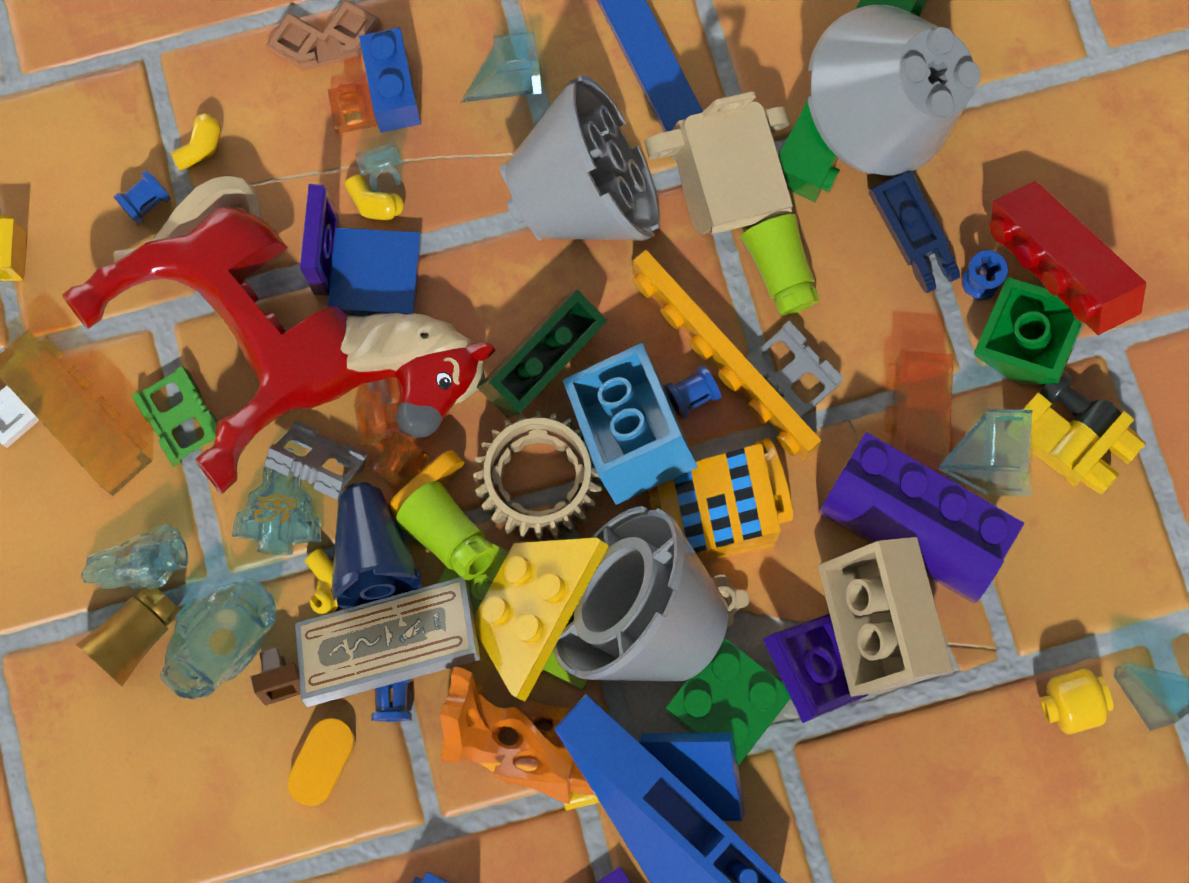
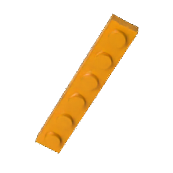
M647 250L633 260L634 277L632 281L638 290L647 298L652 295L663 306L660 311L667 322L675 329L681 326L692 338L689 340V343L693 350L705 361L710 358L720 369L718 375L723 383L733 392L739 389L749 400L747 407L752 415L762 424L768 421L779 433L776 438L783 449L791 456L798 454L805 462L818 450L822 440Z

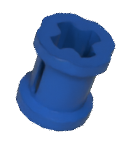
M147 170L141 173L142 179L124 194L117 193L113 196L138 226L143 223L142 217L161 201L167 203L171 200L168 193Z
M984 250L975 254L970 260L967 271L962 276L964 292L976 300L992 298L1007 276L1008 265L1005 259L999 253L992 250ZM978 270H982L983 274L977 275ZM991 276L992 279L990 281H987L986 277Z
M705 365L697 368V373L675 385L672 382L664 385L668 398L681 419L689 417V411L709 400L715 402L721 398L720 390Z
M412 679L375 688L376 712L371 714V721L403 722L412 720V713L407 711V684L412 682ZM391 688H393V707H390Z

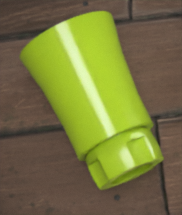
M785 214L768 219L749 228L740 235L741 241L753 258L771 299H774L781 316H789L801 312L819 302L817 291L813 285L815 280L806 259L795 214Z
M433 481L422 485L400 507L396 517L398 527L418 540L436 555L448 569L455 570L464 580H472L474 577L483 574L493 562L495 549L485 539L484 533L459 508L441 482Z

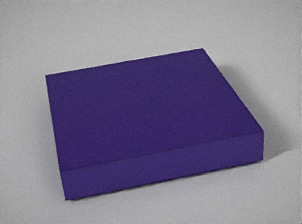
M309 184L300 269L314 295H329L335 228L338 227L339 216L325 186Z
M830 614L781 630L763 639L802 723L868 696V694L854 697L850 695Z

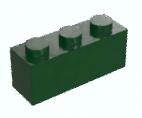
M578 289L564 296L477 388L507 418L520 414L608 320Z

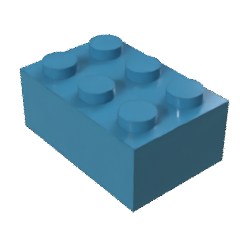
M643 343L563 379L597 474L616 505L698 467L660 376Z

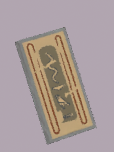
M461 577L295 623L301 700L306 707L480 660L470 586L468 581Z

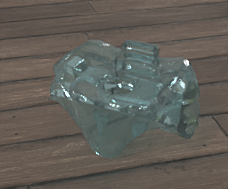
M248 578L243 582L223 585L207 598H191L176 615V632L166 649L165 666L160 673L161 680L176 695L189 699L207 697L221 684L232 680L253 660L260 650L265 636L275 624L276 605L273 596L261 583ZM222 628L232 631L236 637L234 650L226 655L215 653L210 645L212 634Z

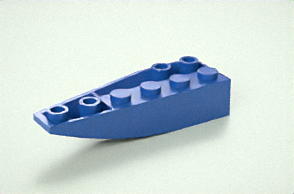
M585 694L554 728L650 883H787L728 825L588 695Z

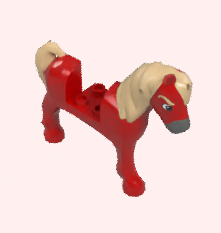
M232 176L212 178L197 186L174 209L161 230L149 242L134 249L114 251V263L98 268L84 284L72 286L63 294V298L76 317L87 329H90L102 320L109 301L133 286L158 279L174 280L192 288L220 315L235 336L247 362L257 376L259 385L254 398L236 413L222 418L217 423L213 447L205 450L195 459L199 468L220 494H223L238 480L237 465L240 455L251 440L267 425L291 410L311 409L339 399L363 383L396 377L400 396L395 420L400 432L414 438L428 437L434 433L454 404L463 402L479 390L477 387L485 379L483 361L495 352L494 345L491 343H472L469 338L458 333L451 323L433 319L428 315L391 313L374 314L364 318L357 316L349 317L338 306H329L316 311L285 333L284 327L271 311L264 314L256 305L259 299L252 287L244 279L288 247L279 234L263 220L260 202L254 188L243 178Z

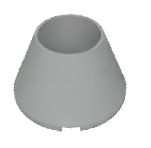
M643 506L626 510L607 522L592 537L600 539L608 544L609 547L553 649L555 657L564 670L581 679L674 682L688 680L700 673L711 662L723 642L728 625V606L726 600L674 518L659 508L657 510H648Z

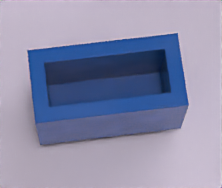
M401 28L360 35L359 39L373 111L380 133L421 125Z

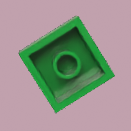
M724 638L711 662L700 673L684 683L666 706L665 714L689 733H733L737 764L739 766L791 698L782 682Z

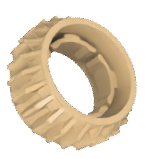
M536 411L534 418L526 419L525 415L521 413L519 421L514 424L506 419L504 421L506 428L502 432L495 429L491 431L494 438L493 442H483L481 444L486 456L476 457L475 459L477 466L483 469L473 473V477L476 483L483 484L475 491L478 498L487 499L481 505L484 513L495 511L491 518L493 524L496 526L506 522V534L510 535L517 529L520 531L522 541H525L529 534H536L537 541L539 542L543 540L544 534L550 533L554 540H558V531L562 529L572 534V523L576 520L582 524L586 523L584 510H596V503L590 497L602 495V488L594 484L601 481L597 474L587 444L583 441L584 436L581 428L573 431L570 418L560 423L557 421L556 413H552L549 419L541 417L540 411ZM535 443L554 445L558 451L564 452L566 450L567 458L574 464L576 473L574 488L567 494V503L569 505L563 501L558 502L553 509L533 511L524 509L519 503H512L510 494L504 490L502 482L504 467L511 461L512 455L510 450L519 452L525 445ZM495 489H499L500 494L506 502V504H504L502 500L498 497V495L495 492Z

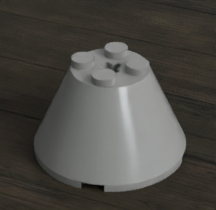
M868 5L842 15L821 35L809 62L808 71L812 72V96L807 98L816 129L828 148L840 160L866 174L874 173L896 176L922 167L937 155L967 106L974 87L980 82L981 75L979 67L973 62L972 56L965 44L948 28L938 27L895 6Z
M579 76L571 80L509 161L500 165L501 175L508 185L512 196L507 201L511 216L518 224L525 221L539 241L542 239L643 241L654 237L655 234L652 231L660 227V210L657 194L639 145L633 148L630 147L620 128L627 123L610 96L593 79L587 76Z

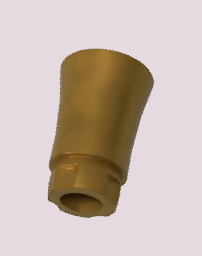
M149 583L140 591L136 598L132 596L115 614L95 631L76 643V645L123 687L143 657L169 630L166 626L171 624L181 611L158 588Z

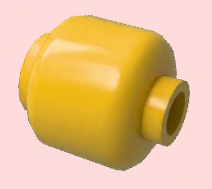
M1080 669L1051 678L1046 687L1047 696L1040 697V704L1046 721L1049 724L1055 722L1058 728L1065 734H1075L1100 727L1107 721L1108 712L1112 711L1114 707L1112 695L1104 677H1096L1088 669Z

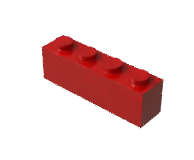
M1037 181L1026 184L993 200L989 224L993 238L996 242L1003 244L1017 257L1023 268L1030 270L1038 277L1050 294L1057 296L1065 303L1078 321L1085 323L1097 335H1100L1142 313L1147 282Z

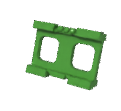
M182 366L178 367L174 373L142 392H136L132 395L144 419L150 422L157 436L160 437L158 439L159 444L173 467L181 463L180 460L215 440L218 423L215 415L209 412V408L199 394L200 390L189 371ZM170 383H175L183 395V401L166 412H159L152 400L153 393ZM189 419H197L204 430V437L187 448H181L173 436V430Z

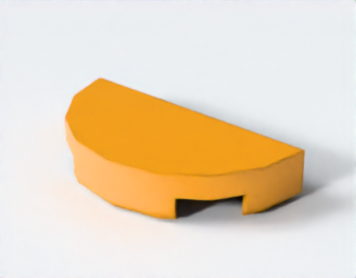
M770 438L752 442L751 446L763 445L779 524L792 521L793 509L789 488L773 442Z

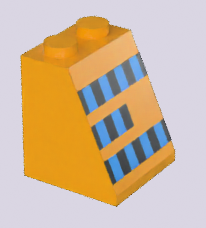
M762 444L696 461L697 468L647 490L650 509L657 510L659 508L674 518L701 561L774 548L781 533Z

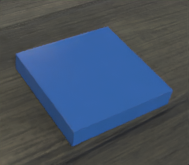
M335 228L327 307L338 306L345 314L370 316L391 313L407 315L415 313L422 239L420 232Z
M642 733L639 743L722 821L743 820L745 807L733 733Z

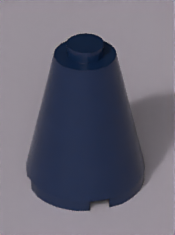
M357 482L349 485L346 491L338 498L331 586L333 599L337 600V605L343 609H348L422 588L420 572L381 489L372 486L368 482Z

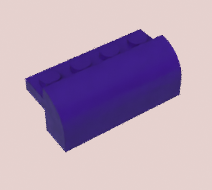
M865 432L819 511V514L869 543L880 540L917 537L927 576L972 603H976L985 593L1025 524L868 432Z

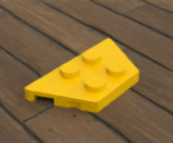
M582 538L513 543L475 613L474 620L479 639L510 694L523 701H526L609 547L608 544L600 539Z

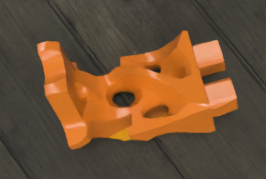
M459 667L453 668L449 693L440 712L443 731V746L440 757L442 762L456 763L466 759L479 763L491 770L495 778L506 784L526 786L567 804H570L573 793L595 795L554 730L573 707L560 708L526 699V701L522 700L520 707L499 708L483 697V685L474 680L472 672ZM545 721L553 724V727L549 732L539 731L535 727L536 723ZM508 728L515 731L519 737L517 743L508 746L500 742L498 738L500 730Z

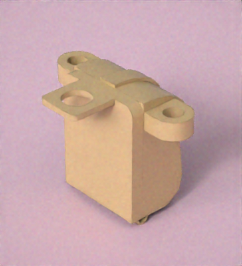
M754 91L717 99L702 113L690 115L686 119L678 121L673 130L656 134L644 141L649 159L672 156L676 161L690 219L694 229L701 235L709 233L712 235L758 224L777 216L792 214V201L772 137V132L790 125L787 112L783 106L764 110L760 103L751 102L756 98Z

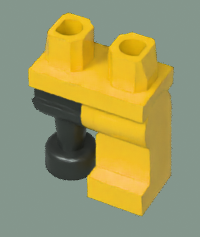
M1063 371L1059 383L1046 384L1012 421L1005 433L1053 470L1066 477L1065 480L1072 486L1076 487L1081 481L1087 487L1102 495L1120 474L1103 461L1101 457L1109 449L1128 465L1146 443L1129 427L1135 420L1125 411L1121 413L1108 400L1092 402L1070 387L1073 378ZM1058 400L1075 416L1074 419L1069 423L1050 408L1051 404Z

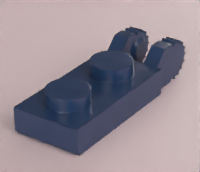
M906 171L870 188L869 195L907 265L912 266L913 274L922 290L928 293L936 289L934 275L924 259L932 254H935L937 264L948 281L952 282L960 278L958 266L947 247L949 242L911 173Z

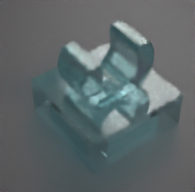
M395 142L355 154L361 176L369 174V184L374 192L380 191L377 177L381 172L391 173L395 185L401 184V174L395 165L402 164Z

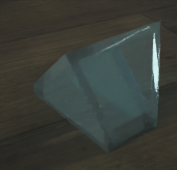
M535 32L493 36L494 46L460 103L542 93Z
M987 409L986 413L937 469L985 495L1032 497L1033 410Z
M1127 662L1115 667L1114 678L1150 731L1174 724L1189 713V677Z

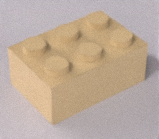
M917 537L876 541L817 565L851 697L890 691L953 671Z

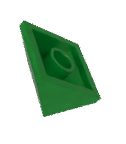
M1007 277L974 351V355L1018 385L1059 383L1084 323L1078 321L1071 309L1057 296L1050 294L1046 288Z

